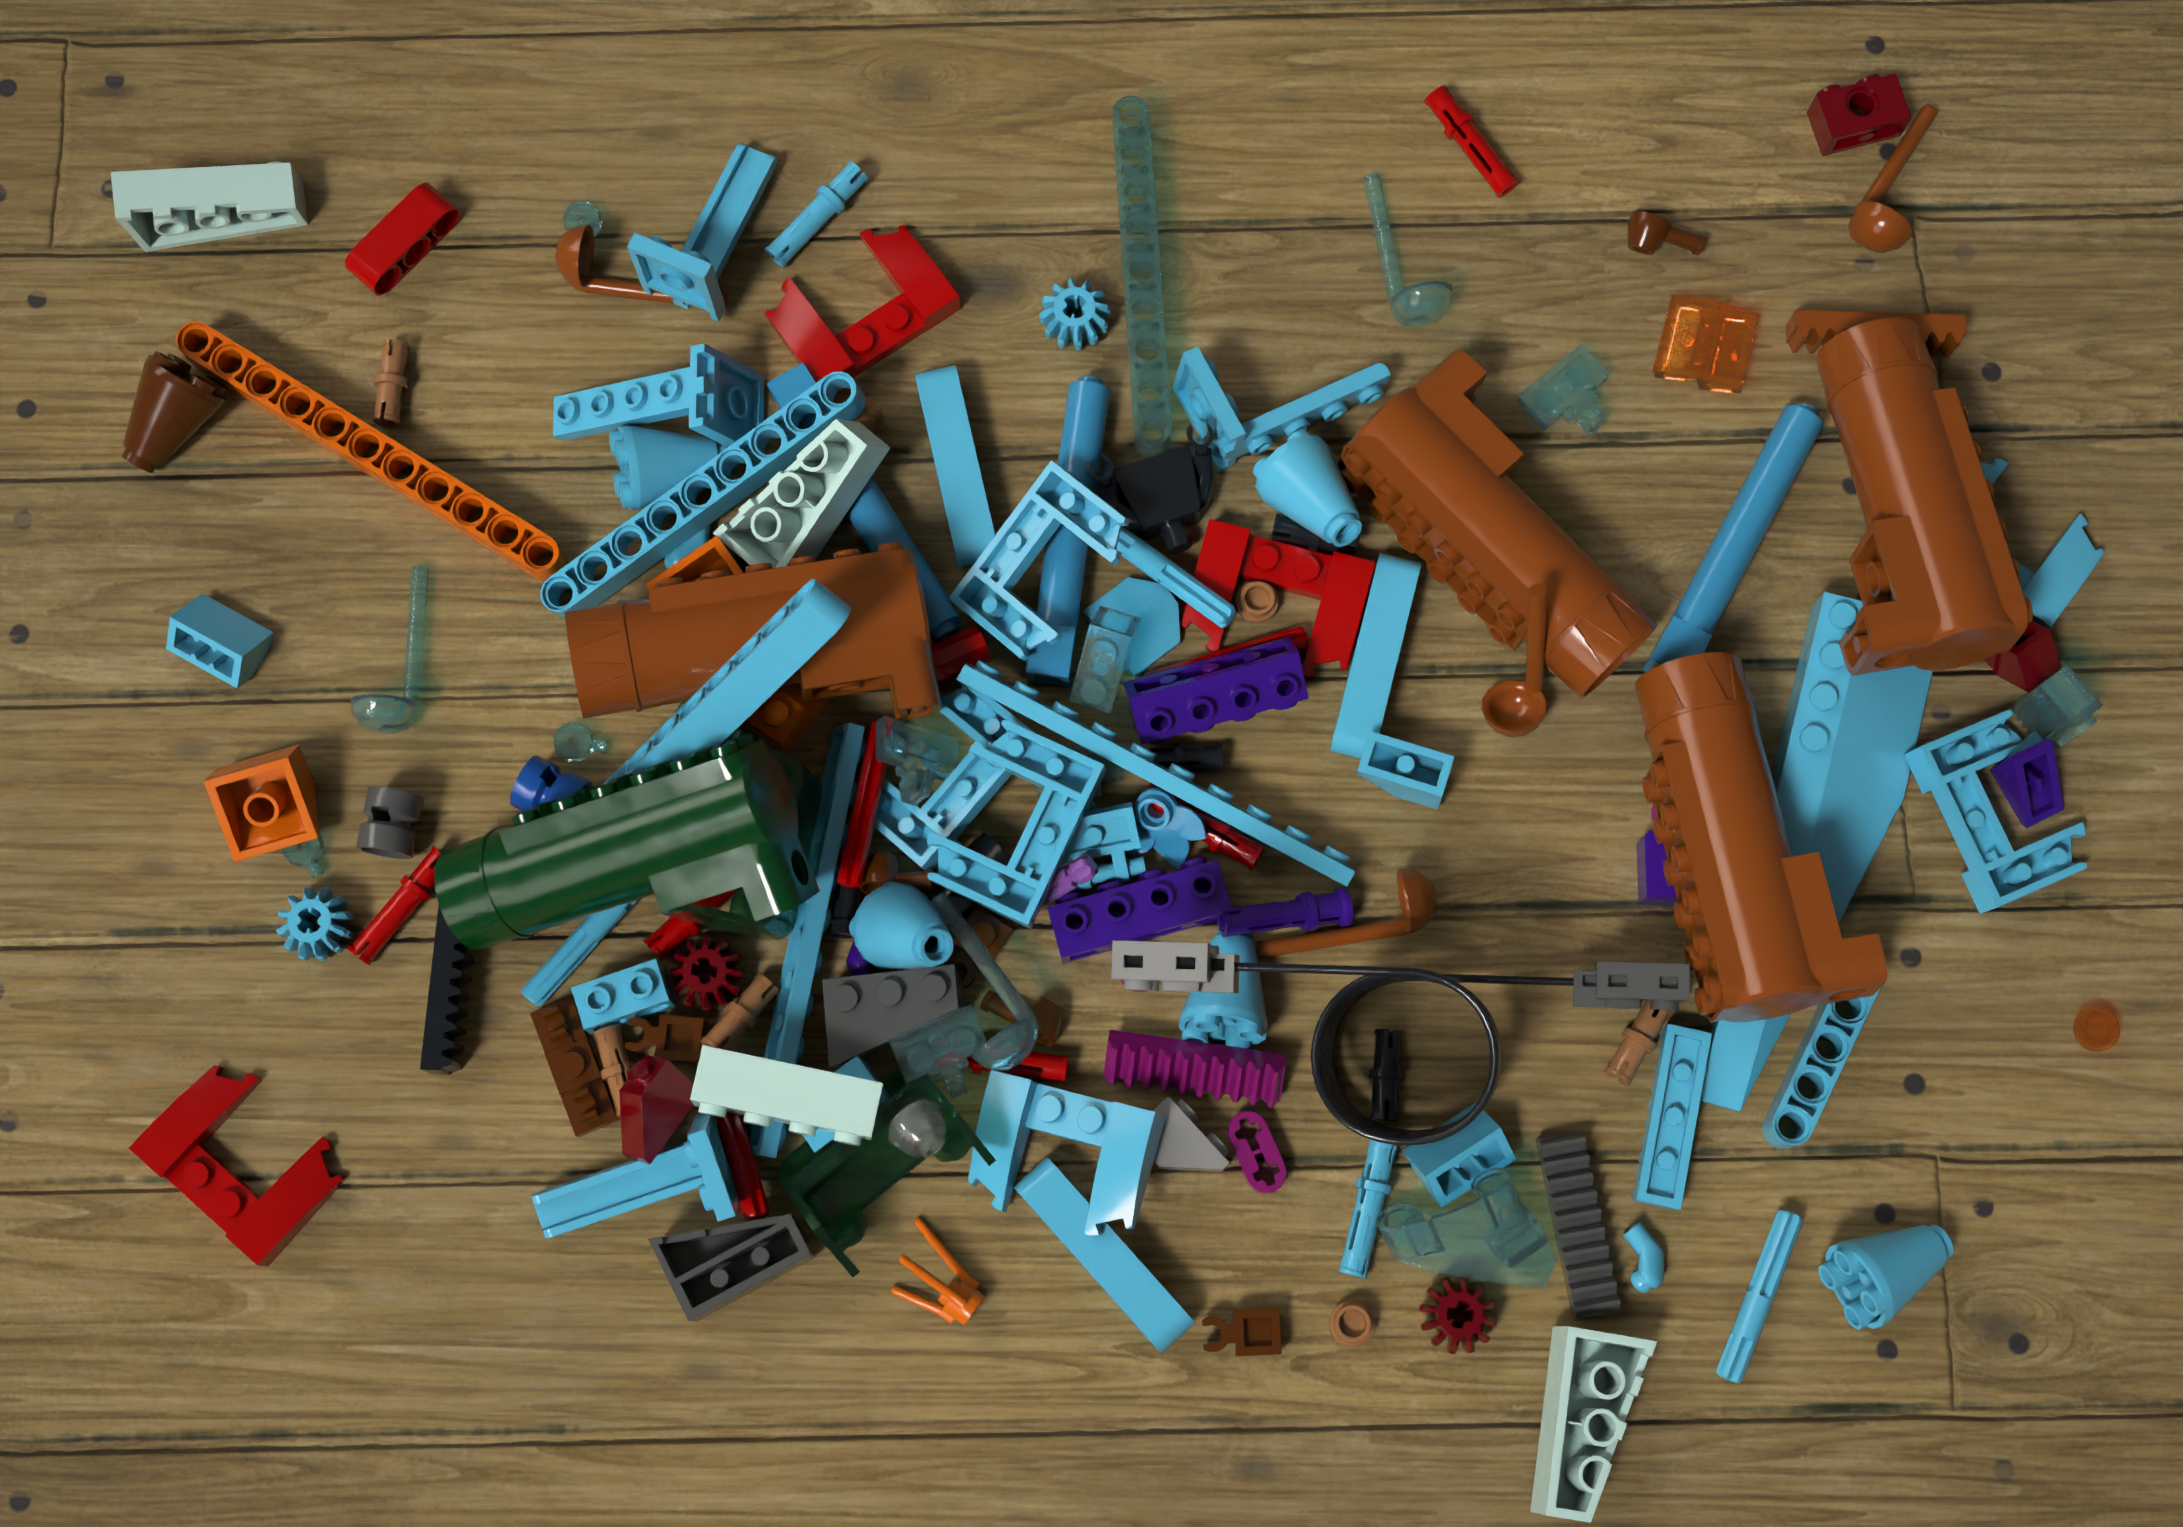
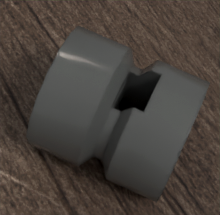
M369 787L363 812L369 818L368 821L360 824L356 849L382 857L412 859L417 840V834L412 830V826L420 823L425 798L398 789Z

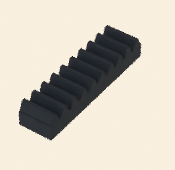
M439 905L420 1070L430 1074L451 1075L452 1072L462 1070L463 1067L462 1064L452 1060L453 1055L462 1053L465 1047L454 1041L456 1037L465 1035L467 1031L456 1025L457 1020L468 1017L469 1012L459 1008L458 1005L460 1002L470 999V994L461 990L460 987L472 982V977L462 972V969L474 965V960L464 954V951L470 948L462 944L450 930Z

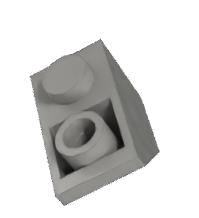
M1168 1096L1153 1110L1166 1118L1153 1164L1159 1170L1223 1172L1230 1163L1225 1156L1230 1151L1214 1133L1211 1132L1205 1136L1195 1126L1194 1123L1199 1117L1182 1099L1175 1104Z

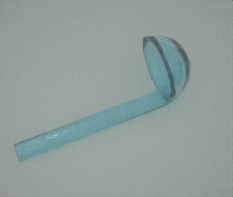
M1377 173L1368 174L1363 180L1391 311L1395 319L1405 326L1420 327L1436 323L1447 313L1451 306L1453 287L1447 282L1433 281L1412 285L1403 289L1380 176Z
M415 565L412 566L403 697L371 694L354 696L350 699L352 714L361 727L373 733L396 734L404 731L417 720L420 711L429 568L426 566Z
M943 892L935 897L931 904L1017 1020L982 1045L972 1058L981 1066L994 1071L1009 1070L1018 1066L1032 1052L1038 1040V1022L1030 1007L946 893Z

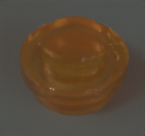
M2089 1007L2076 1016L2073 1032L2081 1046L2090 1051L2099 1052L2107 1050L2116 1044L2120 1036V1025L2116 1016L2111 1011L2103 1007Z

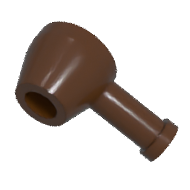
M1645 211L1631 212L1627 231L1628 248L1632 251L1644 255H1653L1662 242L1665 241L1690 250L1694 255H1700L1706 242L1705 235H1696L1671 226L1670 221L1653 213Z
M876 852L871 854L866 863L863 881L859 888L862 893L869 895L885 882L894 881L900 884L911 885L916 889L936 891L939 885L928 879V873H938V870L934 868L927 869L926 871L901 872L898 858L895 855Z
M989 990L980 1005L981 1010L985 1012L990 1011L1014 1024L1020 1033L1041 1046L1052 1047L1057 1039L1063 1010L1049 999L1040 997L1023 1010L997 996L995 991Z

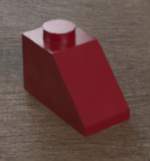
M2034 621L2028 623L2026 631L2010 651L1996 653L1984 659L2000 678L2028 693L2062 667L2050 630Z
M645 1055L642 1060L632 1066L628 1072L627 1081L619 1090L622 1153L629 1159L646 1164L652 1163L693 1107L690 1097L694 1083L667 1059Z

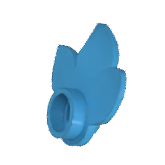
M1150 788L1143 791L1135 802V819L1141 848L1127 852L1131 858L1143 855L1153 847L1171 865L1180 868L1189 854L1190 840L1205 839L1206 829L1201 817L1194 810L1178 805L1175 798L1169 792L1161 788ZM1151 803L1161 806L1164 812L1155 811Z

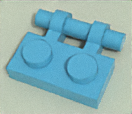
M1132 802L1084 812L1060 864L1073 863V860L1083 854H1088L1092 858L1111 854L1113 862L1098 865L1099 871L1093 879L1084 884L1079 883L1077 885L1079 891L1092 889V884L1111 880H1120L1122 883L1131 881V876L1147 872L1143 856L1127 860L1125 856V851L1141 848Z

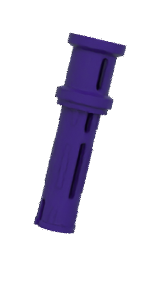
M1338 887L1334 889L1333 893L1313 895L1308 891L1300 893L1294 900L1219 909L1217 924L1222 937L1289 927H1299L1309 932L1316 930L1317 926L1335 923L1345 927L1352 923L1353 904L1351 896L1345 887Z

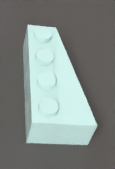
M274 161L266 164L111 172L115 219L145 252L308 225L303 180L291 162Z
M835 419L796 455V461L785 471H779L768 481L770 485L756 498H750L738 509L739 513L730 522L723 523L713 534L717 535L722 542L749 565L771 563L773 569L790 566L789 561L794 558L803 556H815L817 558L890 447L860 422Z
M702 1045L690 1100L694 1106L699 1107L698 1112L721 1118H725L726 1112L743 1115V1122L764 1127H770L771 1121L790 1124L789 1132L815 1137L817 1130L835 1133L833 1141L860 1146L862 1139L871 1140L883 1083Z
M1553 1326L1530 1512L1591 1523L1612 1467L1610 1461L1618 1440H1622L1627 1426L1625 1421L1634 1396H1638L1644 1379L1641 1378L1648 1358L1653 1355L1657 1341L1570 1326Z

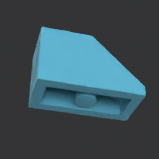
M1370 731L1357 774L1396 798L1438 810L1455 756Z

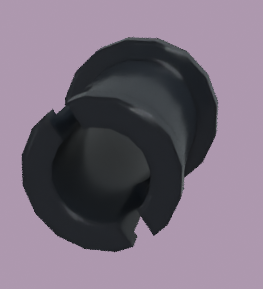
M837 883L834 888L832 919L829 920L828 928H831L830 936L841 939H854L850 934L849 925L859 908L860 888H849Z

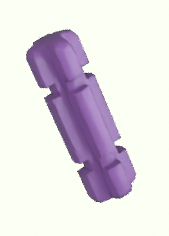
M1083 854L1073 860L1072 864H1066L1056 870L1049 885L1050 891L1042 907L1046 906V902H1053L1078 887L1079 883L1084 884L1094 878L1099 870L1098 865L1090 855Z

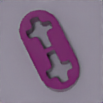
M1240 1112L1232 1118L1228 1125L1227 1135L1230 1145L1251 1189L1261 1194L1274 1193L1283 1185L1286 1179L1287 1172L1284 1161L1263 1117L1256 1112ZM1242 1120H1246L1250 1126L1258 1125L1260 1131L1255 1134V1141L1259 1149L1252 1151L1246 1139L1238 1140L1235 1133L1241 1129L1239 1122ZM1261 1154L1268 1167L1274 1165L1277 1167L1278 1173L1273 1176V1185L1267 1186L1264 1180L1256 1181L1253 1174L1259 1170L1255 1156Z

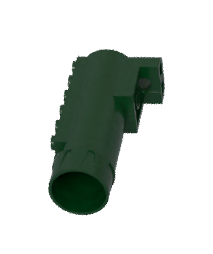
M748 733L731 739L726 744L716 748L712 746L692 752L686 755L687 757L673 762V759L651 766L641 773L634 775L633 772L620 776L597 788L594 785L570 794L569 797L558 801L555 798L535 805L530 810L512 816L514 825L490 830L484 836L448 847L440 853L435 865L434 875L439 907L447 925L456 938L473 950H483L517 938H529L551 927L654 894L661 912H665L742 887L755 921L788 911L803 904L820 890L798 833V810L787 775L778 760L768 751L764 738L754 740L753 734Z

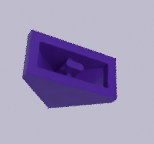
M2048 738L2009 757L1990 770L2018 820L2026 829L2064 810L2053 742Z
M1650 830L1636 844L1638 904L1674 905V902H1677L1674 886L1667 885L1663 872V861L1667 860L1664 845L1657 844L1654 832Z

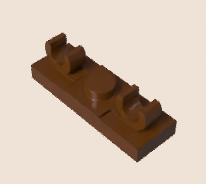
M566 998L530 1013L575 1136L581 1137L620 1121L616 1117V1109L605 1081H602L601 1068L587 1031L583 1029L574 998Z

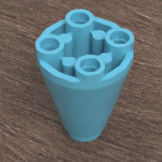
M619 426L618 431H609L612 457L616 456L617 464L620 467V472L613 473L616 498H620L622 508L628 507L630 511L645 508L727 447L708 437L634 426Z
M1306 430L1295 431L1289 436L1286 443L1278 447L1270 456L1260 459L1255 464L1253 475L1257 479L1255 486L1258 496L1269 506L1324 541L1333 543L1337 547L1346 546L1358 537L1362 529L1359 513L1330 446L1319 436L1310 435Z
M894 881L885 882L864 898L855 916L850 921L849 931L852 937H854L855 946L866 961L880 969L900 971L934 967L947 961L953 952L952 935L928 897L911 885L900 884Z
M1217 929V935L1212 938L1210 944L1219 946V954L1239 955V963H1258L1256 945L1252 940V933L1222 937L1221 931ZM1239 971V994L1189 992L1180 1014L1179 1029L1182 1031L1181 1040L1251 1049L1252 1045H1257L1266 1040L1268 1023L1260 972Z
M1935 1224L1930 1226L1920 1225L1838 1242L1828 1248L1825 1255V1263L1818 1267V1273L1822 1283L1836 1294L1839 1302L1844 1307L1846 1320L1854 1329L1861 1330L1864 1327L1875 1329L1888 1324L1946 1265L1948 1258L1952 1257L1954 1249L1949 1236L1940 1226Z

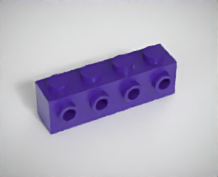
M1290 637L1123 682L1134 729L1141 745L1146 743H1166L1175 735L1186 732H1206L1212 729L1215 724L1230 720L1246 721L1253 718L1256 713L1269 709H1289L1295 706L1298 701L1309 699L1299 652Z
M1206 857L1195 858L1182 863V870L1165 874L1164 869H1156L1139 875L1140 881L1123 886L1122 881H1113L1098 886L1096 888L1098 893L1081 898L1079 892H1074L1054 900L1055 905L1047 908L1062 964L1111 951L1113 940L1147 941L1216 922L1219 909L1232 908L1218 860L1207 863Z

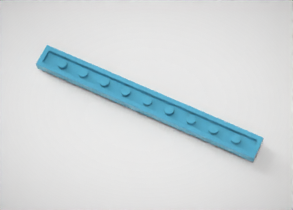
M978 660L975 666L970 663L964 664L956 680L1347 887L1350 883L1355 869L1347 864L1351 857L1330 845H1327L1324 851L1309 844L1312 836L1290 824L1286 830L1271 824L1270 821L1273 816L1261 808L1249 804L1247 810L1237 806L1231 802L1234 795L1213 783L1210 784L1208 790L1192 782L1195 774L1175 763H1172L1168 769L1154 762L1153 760L1157 754L1135 742H1133L1130 748L1115 741L1118 734L1098 722H1094L1091 728L1076 720L1079 713L1058 701L1054 703L1053 707L1037 699L1040 694L1039 691L1018 680L1014 687L998 679L1001 674L1000 670L981 660Z
M850 722L832 727L806 852L820 891L803 904L795 907L778 987L779 994L776 996L764 1058L790 1064L799 1062L804 1050V1039L801 1037L804 1020L809 1017L813 1006V995L810 994L813 976L817 975L822 963V953L819 951L822 933L827 930L829 920L831 919V910L828 908L830 893L838 883L837 879L840 869L836 864L839 850L846 842L848 825L845 821L848 807L851 806L856 795L857 783L854 781L856 767L863 759L866 744L862 740L865 727ZM771 1121L770 1127L750 1124L748 1136L753 1155L761 1158H776L777 1151L783 1147L785 1142L786 1126L783 1123Z

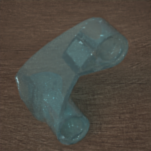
M1493 1168L1480 1173L1471 1183L1476 1199L1450 1211L1429 1216L1412 1204L1397 1203L1385 1208L1376 1218V1224L1390 1255L1394 1260L1406 1265L1480 1281L1545 1287L1556 1263L1554 1254L1539 1221L1523 1205L1510 1173L1503 1168Z

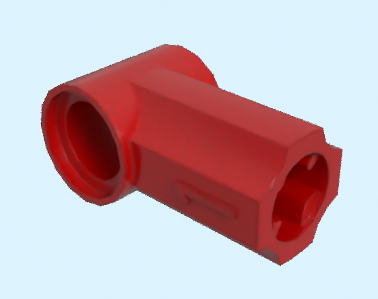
M977 625L939 642L931 641L939 690L946 687L952 678L960 674L964 664L970 663L975 666L978 660L985 663L992 662L987 645Z

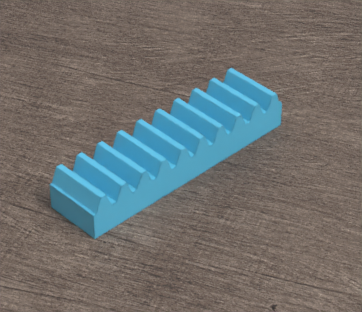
M1672 1024L1664 1026L1660 1036L1661 1046L1657 1053L1658 1063L1654 1069L1655 1080L1651 1086L1652 1096L1648 1103L1649 1113L1645 1120L1646 1129L1641 1141L1642 1151L1638 1158L1639 1168L1635 1174L1636 1185L1632 1191L1633 1201L1675 1211L1681 1210L1712 1033Z

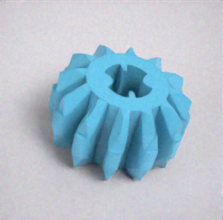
M1071 277L1067 283L1068 288L1064 289L1055 283L1052 286L1053 296L1044 295L1042 307L1045 310L1039 313L1041 324L1047 325L1045 336L1048 339L1058 337V347L1061 349L1066 347L1069 341L1074 342V348L1079 352L1082 349L1083 340L1095 346L1098 343L1097 333L1107 332L1108 322L1105 319L1110 316V306L1103 304L1105 293L1102 290L1092 292V283L1089 280L1085 281L1080 288L1076 287V282ZM1071 311H1075V314L1078 315L1080 311L1082 312V316L1079 318H1074V314H1072L1070 318L1068 317V313Z
M311 887L304 888L302 900L294 895L288 896V902L292 909L290 912L286 910L278 911V916L286 920L287 923L276 929L278 935L288 937L283 945L284 948L289 952L298 950V958L308 961L313 955L320 961H326L328 958V948L336 953L343 952V947L338 940L341 936L346 939L353 937V932L344 928V925L355 919L351 912L343 911L347 901L341 896L333 898V891L325 887L318 894ZM318 917L317 922L320 928L314 932L312 931L314 926L311 921L313 918Z

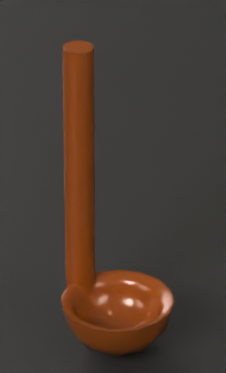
M1929 105L1922 106L1870 189L1856 206L1848 225L1850 237L1868 250L1878 253L1897 250L1912 237V229L1908 221L1897 211L1880 202L1936 117V110Z
M589 224L573 227L566 231L558 240L555 259L559 272L575 289L592 294L674 304L673 297L656 290L653 291L652 295L645 293L641 283L591 277L595 242L594 232ZM721 293L727 308L728 295Z
M1535 584L1529 588L1526 682L1521 680L1499 682L1488 689L1482 698L1481 709L1486 723L1495 732L1508 737L1526 736L1539 727L1546 714L1547 702L1542 689L1547 589L1541 584Z
M1398 868L1397 883L1403 918L1257 941L1259 958L1398 937L1417 932L1434 915L1437 904L1434 886L1426 876L1418 871Z

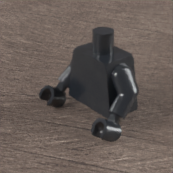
M1205 422L1207 434L1200 440L1193 438L1191 424L1186 428L1187 438L1195 447L1192 451L1189 445L1116 469H1114V463L1111 458L1100 453L1105 465L1099 473L1094 472V468L1088 460L1084 465L1087 474L1098 480L1096 488L1100 497L1129 520V525L1123 527L1131 532L1138 531L1143 540H1149L1162 535L1169 554H1177L1192 547L1186 527L1200 522L1201 511L1210 502L1215 482L1212 449L1208 448V446L1214 439V433L1207 422Z

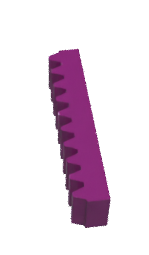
M1110 1030L1104 1077H1106L1109 1085H1114L1118 1079H1122L1126 1087L1130 1088L1136 1082H1141L1144 1090H1149L1154 1084H1157L1161 1091L1165 1093L1171 1087H1176L1180 1095H1185L1189 1089H1193L1197 1097L1200 1098L1206 1092H1212L1215 1100H1220L1224 1094H1228L1232 1102L1235 1103L1241 1097H1247L1250 1105H1256L1260 1099H1263L1268 1107L1273 1108L1277 1102H1280L1287 1054Z

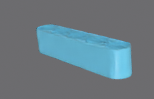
M956 365L915 373V379L958 567L962 568L971 566L976 562L995 536L957 368Z
M1379 553L1330 752L1361 759L1369 732L1373 731L1380 734L1421 568L1420 562Z
M1879 990L1873 996L1846 1000L1852 1007V1016L1849 1020L1843 1019L1837 1014L1835 1002L1818 1005L1764 1119L1762 1126L1763 1136L1770 1145L1779 1149H1789L1803 1144L1812 1135ZM1819 1037L1828 1039L1833 1045L1834 1053L1831 1059H1826L1819 1055L1816 1049V1042ZM1801 1076L1809 1078L1815 1085V1094L1812 1099L1803 1097L1798 1091L1797 1083ZM1782 1116L1790 1117L1796 1124L1797 1131L1793 1139L1784 1137L1779 1131L1778 1123Z
M1048 1157L1014 1186L1015 1190L1161 1354L1195 1324L1185 1310L1106 1222L1100 1224L1102 1236L1091 1237L1084 1234L1089 1203Z

